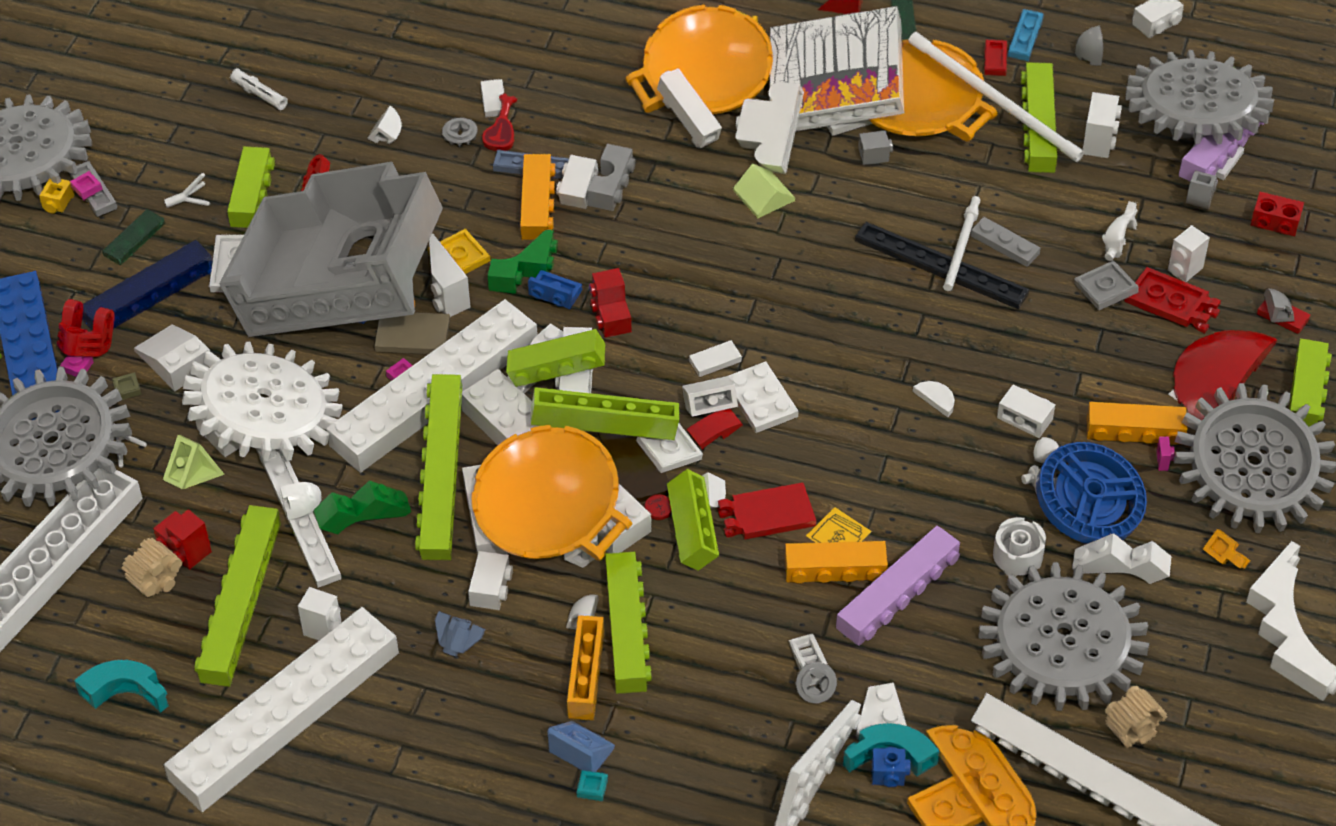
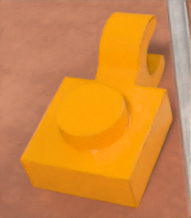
M1220 529L1214 532L1203 548L1204 551L1221 564H1226L1230 560L1238 568L1242 567L1245 569L1250 562L1246 556L1236 551L1239 543Z

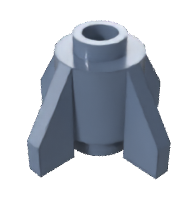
M438 611L435 624L439 645L444 647L443 652L457 656L458 652L465 653L482 639L485 632L484 628L473 624L470 629L472 621L453 616L451 622H449L451 615Z

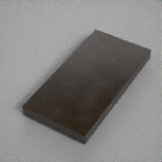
M598 432L601 443L608 450L615 463L619 484L640 503L647 501L653 495H669L667 488L669 480L666 473H660L636 441L637 436Z

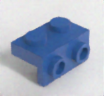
M540 270L536 278H529L528 289L529 295L537 299L571 309L582 292V284Z

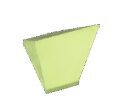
M178 435L163 480L181 489H186L225 475L199 443Z

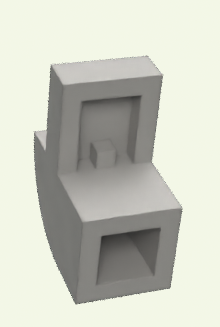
M1195 170L1190 181L1186 204L1209 209L1218 180H1216L1217 176Z

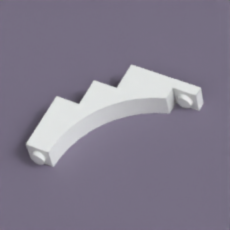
M1291 541L1250 588L1247 603L1266 614L1262 620L1258 635L1278 647L1274 653L1270 668L1323 701L1329 693L1333 695L1336 692V666L1322 656L1311 644L1298 621L1294 606L1293 589L1298 571L1296 566L1300 560V557H1298L1300 546Z

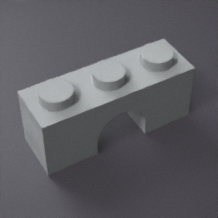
M611 144L606 145L601 157V175L606 176L593 175L587 189L588 206L614 211L616 204L621 202L623 187L628 185L629 173L633 172L636 159L633 158V149Z

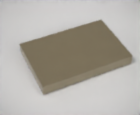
M414 312L413 315L379 319L375 352L430 354L447 341L450 314Z

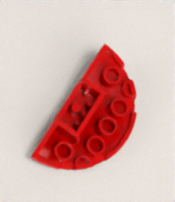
M1227 330L1215 332L1196 340L1183 351L1175 366L1173 377H1175L1174 392L1178 403H1182L1189 414L1203 420L1205 416L1195 407L1198 400L1202 397L1212 408L1218 407L1219 405L1214 397L1218 388L1223 389L1229 401L1234 400L1239 383H1245L1253 371L1256 372L1278 339L1253 331Z

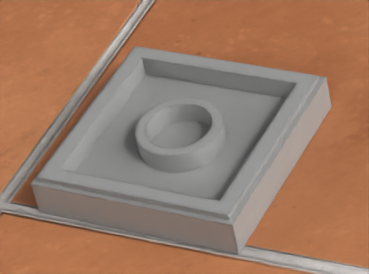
M1114 260L1074 278L1075 285L1098 310L1139 292V286Z

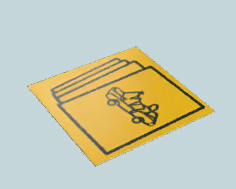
M834 507L806 537L815 543L862 542L872 531Z

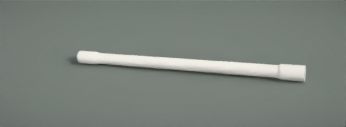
M917 32L910 36V44L932 57L1037 132L1072 160L1078 162L1083 157L1084 151L1061 137L932 45L925 37Z

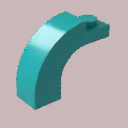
M131 660L108 661L90 668L74 680L79 695L95 709L110 697L125 692L142 696L160 713L168 707L167 692L158 682L156 671L140 662Z
M883 723L860 730L858 743L854 742L846 748L843 760L844 767L851 772L872 759L873 748L895 747L897 749H905V759H910V770L918 777L938 764L940 750L928 737L918 730L901 724Z

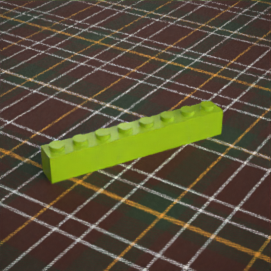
M432 374L431 383H427V398H430V405L425 406V419H429L428 426H424L423 432L424 441H427V448H422V462L426 463L425 469H421L420 482L424 484V491H419V506H422V513L417 515V528H421L420 536H416L415 542L416 551H420L422 560H451L463 389L461 375Z
M249 505L247 514L242 516L241 533L235 537L234 554H230L228 560L229 570L222 578L221 595L218 594L216 596V610L214 615H211L209 618L208 635L204 636L202 640V654L195 661V672H198L200 683L231 686L281 525L279 511L276 508Z

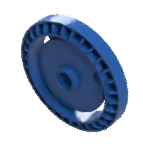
M1075 442L1061 446L1048 456L1037 475L1036 494L1044 514L1062 533L1082 543L1088 544L1113 533L1121 540H1124L1133 533L1145 514L1147 505L1146 491L1138 472L1123 456L1105 446L1090 442ZM1055 469H1058L1060 471V474L1057 477L1054 489V471ZM1126 500H1129L1127 518L1118 524L1111 525L1121 517L1126 507Z

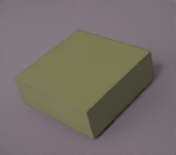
M135 372L112 378L114 388L118 389L122 400L142 395Z

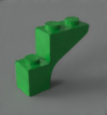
M554 230L543 231L515 257L491 259L487 275L489 291L516 294L518 284L522 285L523 277L536 278L540 270L546 272L553 270L554 257L552 255L557 253L558 240H554Z
M370 480L351 498L332 492L314 509L319 529L337 535L346 527L362 520L405 517L411 512L408 497L403 491Z

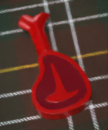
M502 93L499 96V100L502 103L499 117L496 118L494 125L487 128L482 135L483 145L492 151H508L514 144V129L508 120L510 106L517 102V98Z

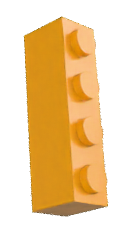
M524 154L520 226L522 240H535L543 231L553 230L554 221L553 217H550V213H554V199L550 198L551 195H555V181H551V177L556 176V164L551 163V154Z
M1089 402L1087 439L1158 443L1159 437H1169L1170 444L1176 445L1179 444L1175 442L1178 431L1187 433V426L1182 423L1186 414V407Z
M885 541L785 544L786 583L875 581L888 567Z
M578 615L567 698L568 719L594 720L604 641L603 617Z

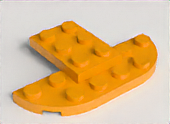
M955 725L939 726L926 731V737L940 750L939 756L953 776L908 797L907 804L922 826H974L982 821L987 826H1035L1036 808L1033 798L994 742L976 730L971 732L958 729V726Z

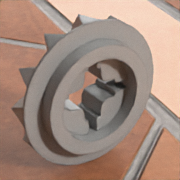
M455 118L444 125L442 133L445 141H449L451 145L457 143L461 146L462 143L469 145L470 140H475L478 130L472 120ZM459 129L463 131L462 135H458Z
M815 661L814 663L804 665V668L798 672L795 684L798 694L804 700L810 703H821L833 695L837 679L834 671L828 665ZM811 674L816 678L822 677V680L819 681L821 691L815 686L809 687V684L812 683Z

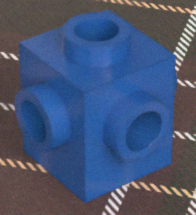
M895 747L873 748L872 785H885L887 787L904 786L905 775H910V759H905V749H897Z

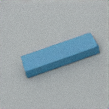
M1023 9L1008 51V57L1029 61L1044 13Z

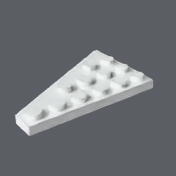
M851 700L790 770L775 826H797L800 819L803 820L805 818L812 798L826 774L832 772L835 759L851 731L855 730L860 723L861 715L858 713L861 704Z

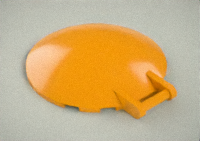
M718 5V7L693 6L672 14L657 26V30L652 37H649L645 46L644 67L627 75L625 80L629 86L633 87L640 98L644 111L650 113L665 106L663 103L664 97L657 89L661 75L666 71H673L679 68L712 114H720L741 107L745 99H753L763 89L772 70V46L765 30L749 15L745 16L736 12L734 8ZM646 80L656 96L650 99L640 82Z
M908 39L902 40L904 114L868 120L876 126L896 134L926 136L948 131L969 142L974 138V134L986 122L993 120L998 113L993 106L982 101L983 94L932 57L909 43ZM933 40L932 45L984 81L982 73L977 68V63L971 56L956 46ZM975 112L981 115L969 127L963 125Z
M543 425L530 428L531 431L518 436L514 434L496 446L485 458L476 474V483L472 492V508L476 521L484 535L500 549L525 558H550L580 548L597 561H601L605 556L604 552L619 535L633 525L628 517L615 509L619 492L618 472L608 450L592 435L569 426L561 428ZM610 520L616 523L597 546L591 543L593 538Z

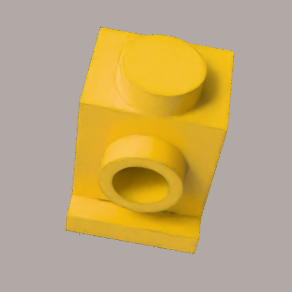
M50 178L39 195L42 208L49 213L63 212L71 198L73 199L75 196L70 181L61 179V182L57 184L52 182Z

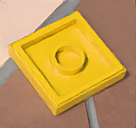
M466 228L440 241L465 274L490 262V255ZM428 247V248H427V251H428V254L430 255V247Z

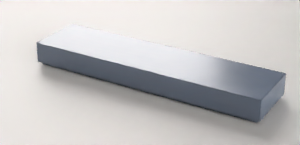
M497 150L493 171L523 175L524 154L527 153ZM551 156V163L556 164V176L551 178L563 179V167L565 162L568 163L569 158Z

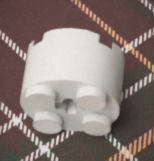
M1016 517L1004 521L999 526L995 536L993 557L995 563L1007 576L1011 574L1015 577L1017 575H1027L1029 566L1034 565L1036 569L1041 567L1046 535L1038 523L1034 521L1030 523L1024 521L1025 518Z

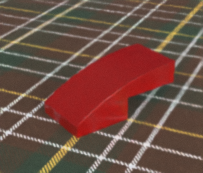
M729 408L708 415L690 426L687 431L700 448L703 449L720 436L723 439L727 438L743 426V424Z

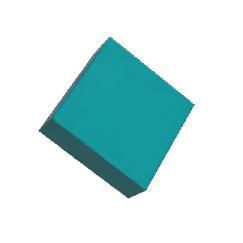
M582 770L577 797L603 801L608 774Z

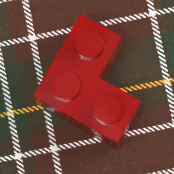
M616 268L592 273V283L589 284V290L593 298L590 299V306L592 312L597 313L595 320L598 330L602 329L605 338L632 332L631 315L625 300V283L620 269Z
M189 509L182 515L177 511L173 512L153 528L155 540L157 542L160 541L171 550L189 570L212 552L205 522Z

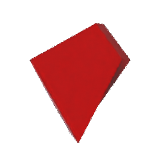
M828 0L817 10L847 15L859 13L863 0Z

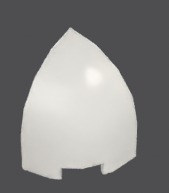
M388 107L367 139L378 143L379 140L388 141V144L396 140L401 131L402 124L401 118L393 107Z
M707 472L702 476L705 478L710 509L719 507V500L725 499V480Z
M299 482L280 487L288 520L312 513L322 500L319 487L313 483Z
M586 595L574 603L566 628L576 630L578 615L595 616L599 600L598 595Z

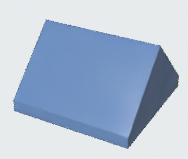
M574 721L550 727L548 730L549 752L580 770L596 772L615 747L611 742Z

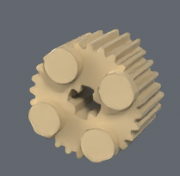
M154 538L144 539L140 544L142 547L138 548V551L134 552L133 556L129 554L124 559L125 562L122 563L124 566L121 568L126 572L125 578L146 597L154 596L155 593L159 594L160 591L169 592L175 586L174 577L177 576L176 573L179 572L182 561L160 541L157 542Z
M1138 686L1131 687L1126 692L1125 697H1122L1118 702L1110 703L1105 709V713L1108 715L1106 717V725L1127 748L1131 747L1135 742L1146 744L1148 740L1150 741L1152 737H1155L1157 733L1155 729L1159 722H1164L1167 718V713L1146 690H1141Z

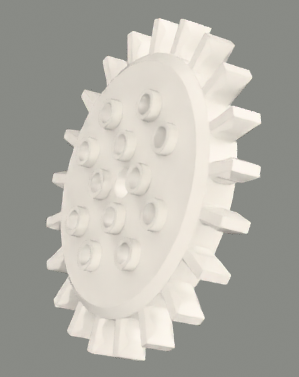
M245 342L243 354H235L229 344H225L222 352L224 359L221 360L212 352L207 351L204 364L208 367L194 361L190 375L195 377L188 375L185 377L183 389L190 391H184L182 404L200 405L189 408L188 420L193 421L205 418L207 421L202 423L200 434L205 436L217 430L220 433L219 448L222 449L231 440L240 444L239 456L241 457L246 456L250 447L262 449L263 461H269L272 449H281L284 457L289 461L292 460L293 446L296 445L307 455L312 454L314 443L310 438L324 446L327 445L330 433L325 430L338 420L333 417L340 418L342 404L329 402H337L340 391L338 388L322 389L328 386L330 375L326 373L313 377L311 374L313 373L315 362L310 360L300 367L294 363L296 351L290 350L284 359L274 356L273 344H268L265 353L262 354L254 353L251 342ZM260 394H265V395H267V396H269V397L264 398V397H261Z

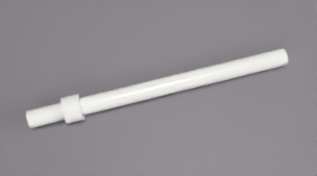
M977 196L972 197L970 205L965 210V221L943 286L946 291H951L973 223L977 220L979 214L980 198Z

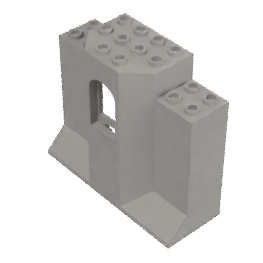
M393 162L312 174L304 191L263 198L219 284L248 337L413 315L415 308L412 278L443 207L426 172L399 176ZM375 235L366 254L347 257L352 245L356 241ZM353 262H355L354 265L345 266L346 263H353Z

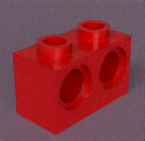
M1259 192L1250 226L1295 236L1304 202Z

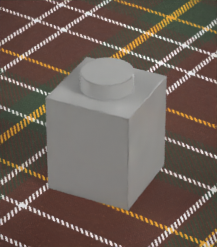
M886 131L859 134L858 150L863 165L889 162V154L893 152L892 140L888 139Z

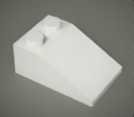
M431 234L429 244L433 282L431 289L434 294L432 302L437 312L441 311L442 314H450V317L470 308L468 277L435 235Z
M173 324L134 347V351L174 391L184 386L186 375L195 377L190 375L194 361L208 367L204 364L205 353L210 351L209 348L195 335Z

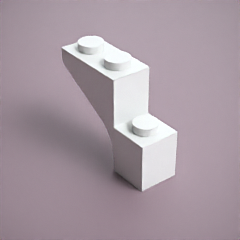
M1113 533L1076 548L1072 569L1075 570L1077 565H1083L1084 574L1101 572L1128 573L1152 584L1170 576L1172 556L1153 541L1132 549Z

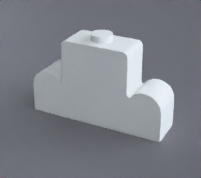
M774 83L769 89L771 101L745 99L741 115L736 119V139L742 148L756 149L755 158L758 164L772 173L786 174L804 95L801 85L797 83Z

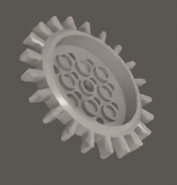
M1188 50L1186 59L1178 60L1173 52H1168L1166 63H1162L1153 56L1150 58L1149 68L1137 65L1136 75H1129L1125 100H1130V112L1140 111V124L1155 120L1154 133L1158 134L1167 127L1174 130L1173 140L1176 141L1179 140L1183 133L1194 135L1195 144H1200L1203 135H1213L1216 143L1222 144L1223 134L1230 133L1239 141L1242 140L1243 128L1255 134L1258 132L1259 122L1268 123L1269 113L1272 112L1274 99H1271L1273 88L1264 87V75L1251 77V65H1247L1239 70L1234 68V57H1230L1225 63L1215 61L1214 52H1209L1206 59L1195 58L1193 50Z
M26 95L24 105L14 106L10 98L5 99L6 109L0 110V199L4 191H12L16 201H19L22 198V190L31 187L39 196L42 192L41 184L48 181L49 178L52 182L58 184L61 182L59 173L63 170L72 174L78 172L75 162L71 160L87 161L86 149L81 147L92 146L89 134L91 133L88 121H84L80 109L71 112L69 103L66 100L53 109L54 105L51 96H46L41 105H34L31 95Z
M58 367L55 381L46 382L41 370H36L35 385L25 388L23 382L15 378L13 383L16 394L7 398L0 392V483L3 481L7 482L1 490L3 499L8 502L15 492L21 489L24 490L22 500L25 506H31L36 492L44 493L48 505L54 506L56 499L55 491L66 489L68 495L74 501L78 499V491L75 485L83 480H86L91 487L97 489L99 484L93 473L99 467L114 474L116 468L114 463L107 458L109 453L126 455L128 452L125 444L114 441V438L132 436L129 423L114 424L115 421L130 417L127 406L123 405L109 410V407L122 400L118 389L116 388L101 397L100 394L108 387L104 377L101 376L91 387H88L86 383L89 377L85 369L79 371L73 382L67 381L64 367ZM52 436L58 437L55 442L46 443L48 438Z
M1239 383L1236 389V400L1229 401L1222 388H1218L1214 394L1215 400L1219 405L1218 407L1212 408L1202 397L1198 400L1195 407L1205 416L1203 420L1189 413L1185 414L1182 423L1194 429L1196 433L1192 435L1178 431L1175 442L1191 446V452H1176L1174 463H1191L1193 470L1182 473L1179 481L1181 484L1198 481L1201 488L1195 491L1191 500L1197 503L1206 496L1212 498L1216 503L1211 508L1209 514L1211 518L1214 519L1218 516L1223 507L1234 512L1231 519V528L1236 529L1244 515L1254 518L1253 527L1255 533L1261 532L1265 523L1264 517H1273L1278 531H1284L1287 525L1284 513L1290 511L1295 519L1302 524L1308 516L1300 506L1303 501L1317 511L1322 507L1324 501L1311 492L1313 487L1327 493L1331 492L1334 482L1321 478L1318 475L1319 471L1335 472L1336 462L1320 460V454L1332 452L1335 443L1334 441L1317 443L1314 436L1320 434L1326 424L1324 421H1321L1309 427L1306 425L1303 419L1307 416L1310 406L1307 404L1300 407L1296 413L1287 409L1286 406L1289 403L1290 393L1285 392L1277 404L1267 400L1268 385L1261 386L1257 398H1248L1244 383ZM1233 428L1239 429L1240 432L1237 433L1233 431ZM1257 428L1263 429L1264 432H1263V433L1259 432V431L1257 430ZM1284 449L1289 450L1291 454L1285 453ZM1211 450H1217L1219 454H1214ZM1236 450H1241L1243 454H1238ZM1260 450H1265L1267 454H1262ZM1247 457H1257L1260 460V464H1251ZM1218 471L1222 476H1217L1214 472ZM1243 471L1246 476H1242L1238 472ZM1263 471L1269 472L1270 476L1264 475ZM1287 471H1292L1294 476L1289 475ZM1241 493H1246L1249 497L1245 498ZM1266 493H1271L1273 497H1267Z
M1053 562L1051 577L1041 579L1034 565L1029 566L1028 579L1030 583L1023 585L1011 574L1008 576L1007 586L1014 592L1011 596L996 588L992 591L991 600L1001 605L1002 610L983 606L981 618L997 622L998 625L979 627V638L997 639L996 644L983 646L982 651L983 659L1001 656L1003 659L1002 662L996 664L993 668V676L995 678L1011 671L1016 676L1010 686L1012 694L1019 691L1026 683L1034 688L1032 704L1037 706L1042 699L1043 692L1055 694L1056 710L1062 711L1066 696L1077 695L1081 709L1087 710L1089 703L1088 693L1093 691L1099 694L1105 704L1109 703L1112 692L1107 684L1111 681L1125 692L1129 690L1131 680L1121 673L1122 669L1124 668L1140 675L1144 663L1128 657V654L1133 653L1147 656L1149 643L1131 640V636L1146 635L1148 624L1147 622L1129 624L1128 619L1139 614L1140 605L1137 602L1122 608L1118 604L1125 594L1126 588L1123 585L1108 594L1102 589L1106 574L1101 572L1095 578L1093 584L1082 580L1084 574L1083 565H1077L1073 572V578L1061 577V569L1058 562ZM1034 601H1039L1041 604H1035ZM1060 612V613H1062L1063 615H1062V616H1059V615H1057L1056 613ZM1021 619H1027L1029 621L1023 622ZM1079 624H1084L1086 627H1080ZM1067 628L1071 631V634L1061 635L1057 630ZM1049 630L1051 633L1047 634L1044 631ZM1106 635V636H1108L1109 638H1108V639H1104V638H1102L1101 636ZM1066 642H1072L1074 645H1068ZM1037 648L1039 651L1035 652L1031 649ZM1094 653V654H1096L1097 656H1096V657H1092V656H1090L1089 654ZM1054 660H1060L1062 663H1056Z

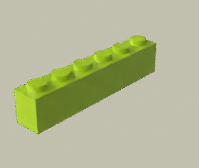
M1026 63L1025 71H1021V84H1025L1021 91V99L1025 100L1022 103V109L1056 132L1052 63ZM1023 123V131H1027V134L1024 133L1023 147H1027L1024 150V163H1028V172L1055 173L1057 147Z
M534 388L530 425H551V427L561 428L569 426L582 431L675 440L679 424V403Z
M635 552L605 554L616 694L647 692V681H651V666H645V660H650L649 644L644 645L643 639L648 638L647 623H642L641 618L646 617L645 602L640 603L639 598L644 597L643 582H638V576H642L641 561H636Z

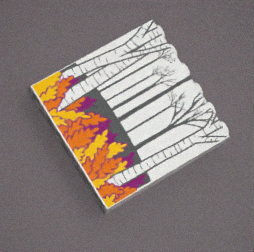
M897 6L771 27L770 42L773 51V65L770 74V87L777 82L797 83L801 85L804 91L796 131L904 114L901 20Z

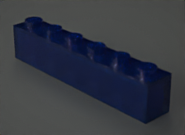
M194 240L83 304V322L93 330L95 313L98 308L103 307L114 311L113 329L211 273L213 263L211 254L197 240Z

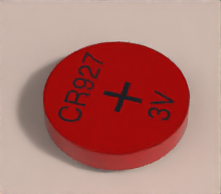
M653 495L645 502V509L654 520H663L672 514L670 500L665 495Z

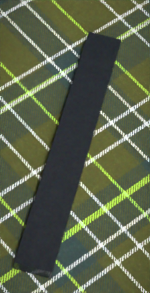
M868 222L864 223L855 236V242L946 279L953 257ZM962 261L954 282L1018 310L1029 295L1028 288Z

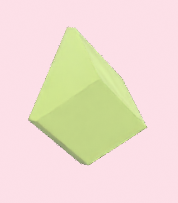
M755 164L748 168L733 188L735 194L757 218L795 201V197L770 170Z

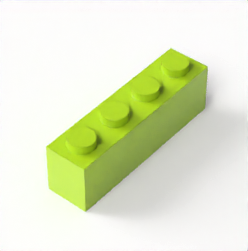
M243 147L227 211L230 227L248 228L264 197H267L266 188L271 185L270 171H273L275 167V159L271 157L270 148Z
M597 329L508 350L506 373L514 385L518 387L605 365V342Z
M1300 338L1295 359L1289 410L1296 413L1300 407L1305 404L1309 405L1308 414L1303 419L1309 427L1318 421H1323L1325 407H1321V403L1326 401L1327 389H1323V386L1328 384L1330 371L1325 370L1326 367H1330L1332 354L1328 353L1329 343Z
M686 469L667 483L668 498L672 510L680 561L684 565L699 571L719 557L705 478Z

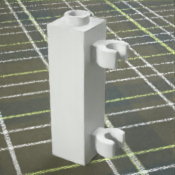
M679 68L663 73L657 88L664 97L663 103L668 109L672 108L691 134V141L696 148H702L718 140L722 129L721 125Z

